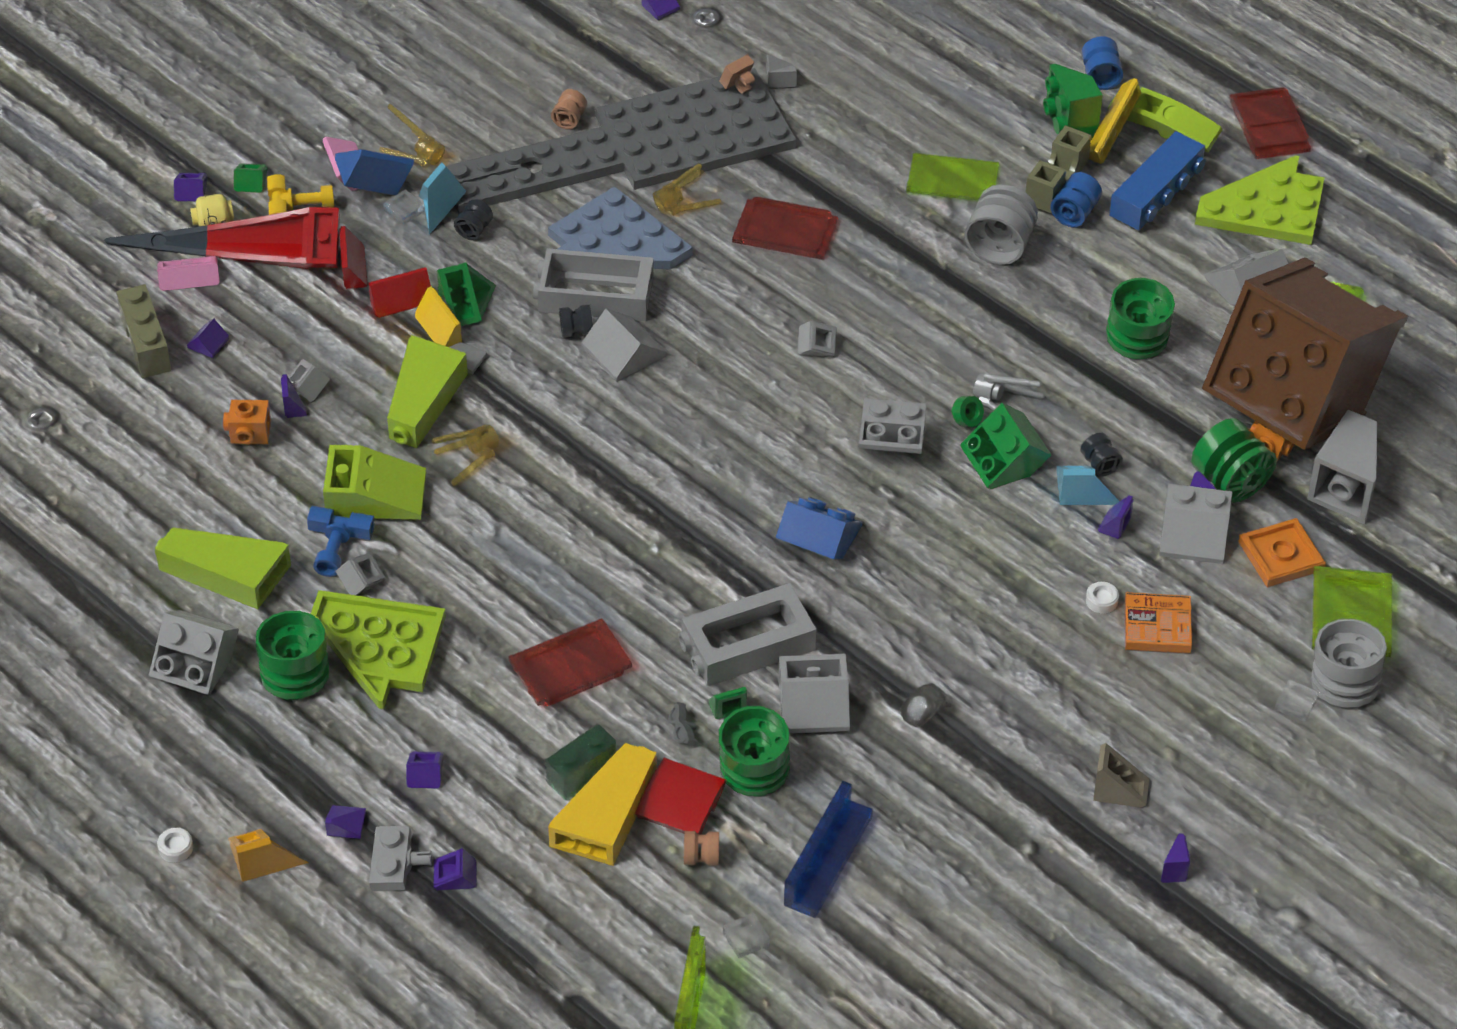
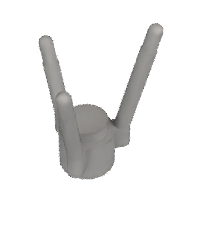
M988 372L978 375L973 388V395L980 397L979 399L983 406L990 408L992 411L998 407L992 401L994 399L1000 400L1004 391L1038 399H1044L1045 397L1043 393L1008 385L1041 387L1042 382L998 376Z

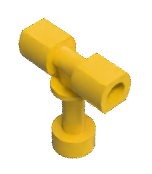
M274 174L267 177L269 215L292 211L293 206L322 203V207H334L332 185L321 186V192L292 194L291 188L286 190L284 175Z

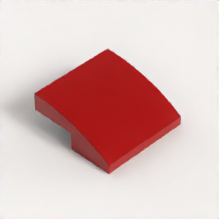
M663 758L639 802L635 815L638 818L685 834V831H696L701 835L710 812H714L727 781L724 778Z

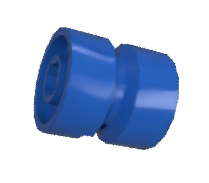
M1100 36L1092 38L1084 44L1081 54L1085 65V73L1093 77L1100 90H1108L1117 86L1123 79V68L1119 59L1116 42L1109 37Z
M1083 172L1072 174L1051 202L1050 209L1052 215L1065 226H1081L1102 197L1101 185L1089 174Z

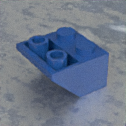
M799 497L798 501H787L775 538L832 559H842L860 531L863 522L854 519L855 513L842 508H837V510L825 508L827 503L812 497H808V499Z

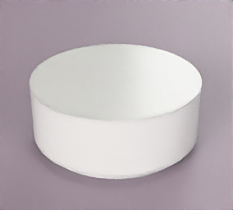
M1096 582L1088 587L1086 604L1089 609L1100 614L1110 613L1116 609L1119 592L1114 585L1108 582Z
M182 828L167 829L159 836L157 841L159 854L167 862L177 863L184 861L193 851L192 837L188 831Z

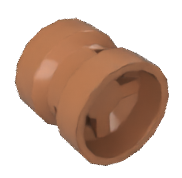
M573 89L563 91L558 103L551 112L553 122L563 129L575 128L580 120V115L583 114L587 107L585 96Z
M685 831L684 865L694 866L698 862H705L708 866H719V832L709 831L706 835H699L696 831ZM699 844H701V853H698Z

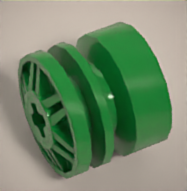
M1131 278L1121 282L1114 289L1106 327L1107 342L1114 351L1132 359H1149L1159 355L1166 348L1175 308L1174 297L1169 289L1160 282L1148 278Z
M1236 418L1225 419L1208 430L1198 441L1191 458L1193 467L1201 472L1208 481L1212 482L1217 490L1232 491V503L1244 501L1258 492L1270 479L1277 462L1275 453L1266 447L1264 442L1256 439L1254 433L1242 421Z
M283 611L270 616L261 623L256 631V648L259 658L260 678L264 688L274 696L284 699H302L314 695L322 689L329 679L330 668L326 651V633L321 621L310 613Z
M746 706L733 711L724 719L719 728L720 773L726 779V784L735 792L746 796H764L775 792L785 783L790 773L789 728L784 718L777 712L763 706Z

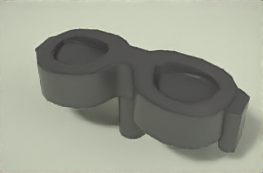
M677 702L669 714V723L675 725L673 731L674 739L678 743L695 746L698 741L694 739L692 729H696V723L686 721V704Z

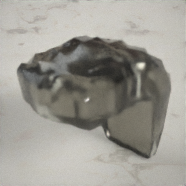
M929 683L917 688L900 707V713L906 723L922 728L940 709L951 707L953 701L940 687L934 683Z

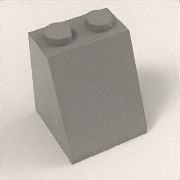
M1347 410L1315 457L1307 497L1308 500L1364 525L1368 519L1376 482V421Z

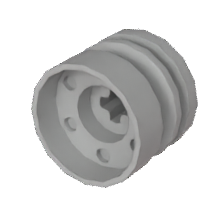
M994 185L984 190L965 229V241L969 249L977 257L989 263L1002 265L1018 260L1038 220V208L1034 200L1026 192L1014 186Z
M1338 619L1327 623L1319 630L1315 642V659L1312 665L1311 682L1313 690L1321 699L1335 706L1349 708L1368 704L1378 695L1387 648L1385 638L1380 631L1369 623L1356 619Z

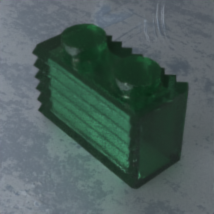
M596 724L544 759L546 762V782L564 800L570 801V797H574L575 793H578L617 752L616 740L602 726Z

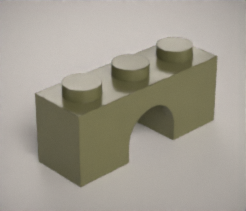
M1065 125L1052 143V152L1048 163L1039 160L1028 175L1026 193L1034 200L1038 209L1051 213V202L1072 174L1081 172L1089 161L1090 134Z
M146 284L116 291L120 317L127 337L131 339L134 358L141 378L170 372L171 365L168 347Z

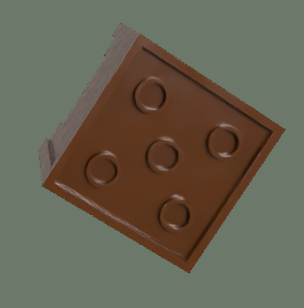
M1306 257L1245 280L1202 386V389L1303 450L1328 439L1347 410L1366 416L1367 411H1365V408L1400 328L1405 326L1408 315L1399 310L1393 311L1384 305L1375 308L1326 280L1325 277L1328 276V273L1314 266L1315 262Z

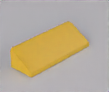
M1133 78L1120 87L1091 140L1089 160L1099 164L1104 163L1141 95L1138 79Z

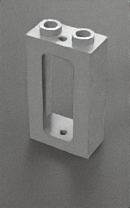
M547 249L544 261L539 260L538 278H540V282L535 281L533 299L538 300L539 312L559 314V308L569 307L574 311L581 305H590L592 317H600L607 308L630 316L634 320L646 321L654 280L653 258ZM559 282H571L636 289L635 294L631 295L556 288V285Z
M790 583L682 618V632L678 633L681 648L684 652L688 651L691 655V663L697 676L701 675L707 686L779 663V656H799L816 650V628ZM779 612L787 624L786 626L720 648H713L706 636Z

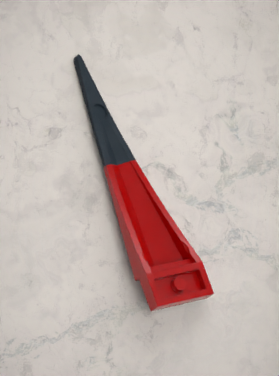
M307 207L206 226L109 237L104 239V241L108 245L205 257L216 256L221 259L308 269L309 267L337 268L340 210L337 207Z

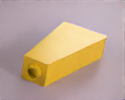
M625 743L550 822L548 826L549 847L614 866L637 817L635 812L657 769V752L643 746Z

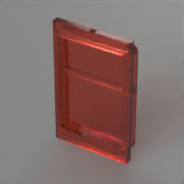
M1279 87L1229 94V101L1255 160L1311 152V146L1308 142L1309 136L1286 88Z
M754 197L752 200L747 199L732 237V242L824 260L831 238L836 230L838 216L831 215V212L825 209Z
M603 618L508 656L514 671L525 685L537 706L555 704L622 676L624 670L632 667L631 660Z

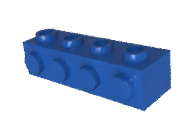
M1175 131L1112 194L1109 216L1138 231L1147 222H1152L1157 212L1163 206H1168L1173 196L1179 190H1183L1195 174H1199L1203 170L1206 162L1204 158L1205 145Z

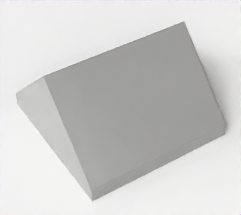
M607 308L582 341V347L616 382L666 357V351L632 317Z

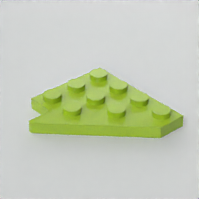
M1292 156L1200 196L1195 225L1311 245L1325 177L1296 173L1299 156Z
M318 590L310 614L321 621L325 628L327 644L379 709H384L390 687L423 692L446 618L445 608Z

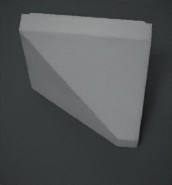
M461 342L449 347L466 353L468 373L472 375L487 356L486 351Z

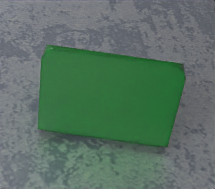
M240 163L234 169V190L238 192H262L268 166L264 164Z
M746 687L716 694L709 699V706L715 719L727 717L733 711L747 706Z

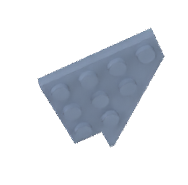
M615 186L548 227V236L561 246L557 250L653 258L654 269L668 270L693 256V247Z

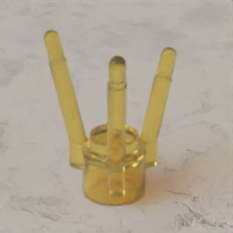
M388 104V109L412 129V133L419 138L414 148L417 156L385 147H380L379 152L414 159V162L422 167L427 162L431 165L438 164L445 153V146L427 135L392 104Z
M700 163L671 183L653 192L655 205L661 213L670 211L674 216L683 211L721 204V199H713L680 205V202L683 201L680 189L704 173Z
M482 425L475 429L432 439L433 444L462 439L436 448L434 450L436 455L468 445L473 454H481L451 481L452 485H457L484 461L495 456L493 449L499 447V439L491 425Z

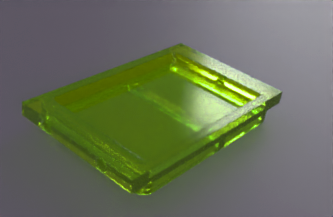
M693 926L675 1014L674 1029L696 1028L706 975V936L700 935V926Z

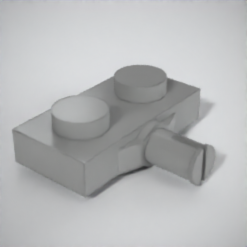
M410 826L376 827L369 877L371 891L405 890L407 875L413 865L432 866V851L412 852L410 847L412 838Z

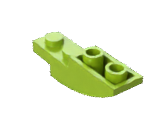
M1144 87L1140 89L1141 95L1127 119L1128 121L1158 130L1160 137L1166 139L1177 131L1205 145V152L1210 151L1223 131L1220 125L1172 98Z

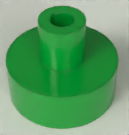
M961 396L954 402L951 412L959 426L974 427L982 421L984 407L981 400L976 396Z

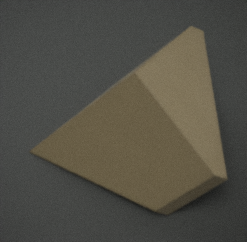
M1107 743L1102 744L1100 747L1093 801L1140 808L1146 806L1149 778Z

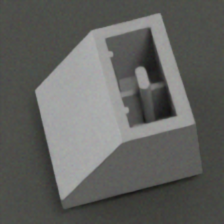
M864 398L859 448L921 454L925 431L926 403Z
M181 610L164 612L149 676L198 692L211 694L232 659L239 628Z
M846 654L779 656L781 717L784 718L789 728V733L850 731Z

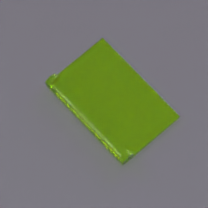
M913 153L906 193L978 201L984 190L996 185L999 162Z

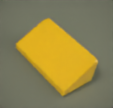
M432 286L427 288L415 312V318L433 342L447 347L462 343L461 323Z

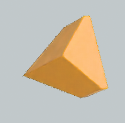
M262 829L228 838L242 882L309 863L272 841Z

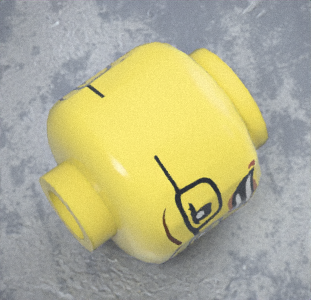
M223 194L200 196L196 199V208H190L193 226H206L234 221L231 200H226Z

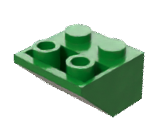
M1050 64L1049 75L1045 78L1047 96L1043 100V108L1047 116L1050 115L1055 132L1059 134L1066 125L1090 134L1092 139L1100 122L1103 95L1090 75L1058 64Z
M1001 403L960 444V447L988 489H994L1030 477L1052 456L1026 415L1004 403Z

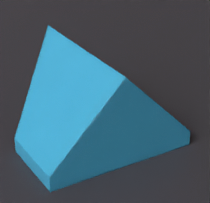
M442 162L423 183L419 194L424 203L429 235L466 192Z
M1088 465L1057 466L1060 505H1115L1120 502L1095 476L1094 468Z

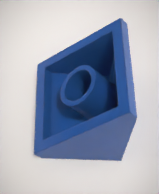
M362 149L335 153V161L344 186L395 196L399 193L414 163V159Z

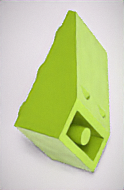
M329 445L323 488L325 508L334 509L335 516L350 518L351 513L354 512L372 515L376 519L421 520L427 470L425 467L361 445Z

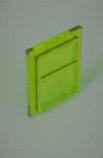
M1314 566L1312 649L1315 650V642L1319 630L1327 623L1338 619H1356L1367 622L1380 631L1385 638L1387 647L1385 657H1391L1392 574Z

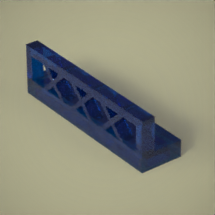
M842 781L784 882L785 907L816 918L871 821L873 809L851 801V783Z

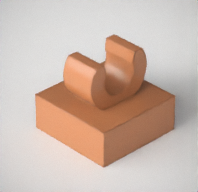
M747 54L726 65L719 80L725 89L735 85L741 94L749 91L752 88L750 84L755 81L754 76L750 73L754 61Z

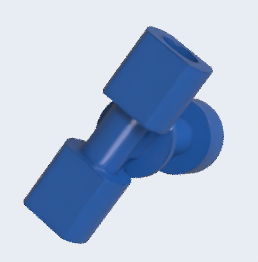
M311 506L307 518L308 530L323 532L329 539L326 549L318 552L313 564L314 570L326 577L337 575L336 570L340 568L342 562L338 555L341 543L347 542L350 537L371 540L375 527L374 516L352 512L350 518L335 516L334 509Z

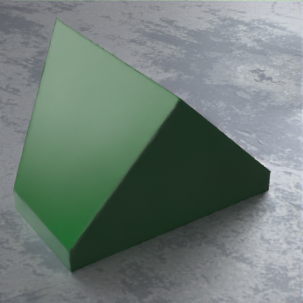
M467 262L438 269L439 295L459 320L461 326L482 321L481 319L496 285L468 265Z

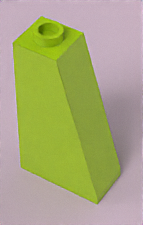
M411 335L387 416L389 439L414 448L420 445L468 375L466 353Z
M172 527L165 537L159 539L155 547V555L160 571L257 610L291 567L289 545L277 541Z

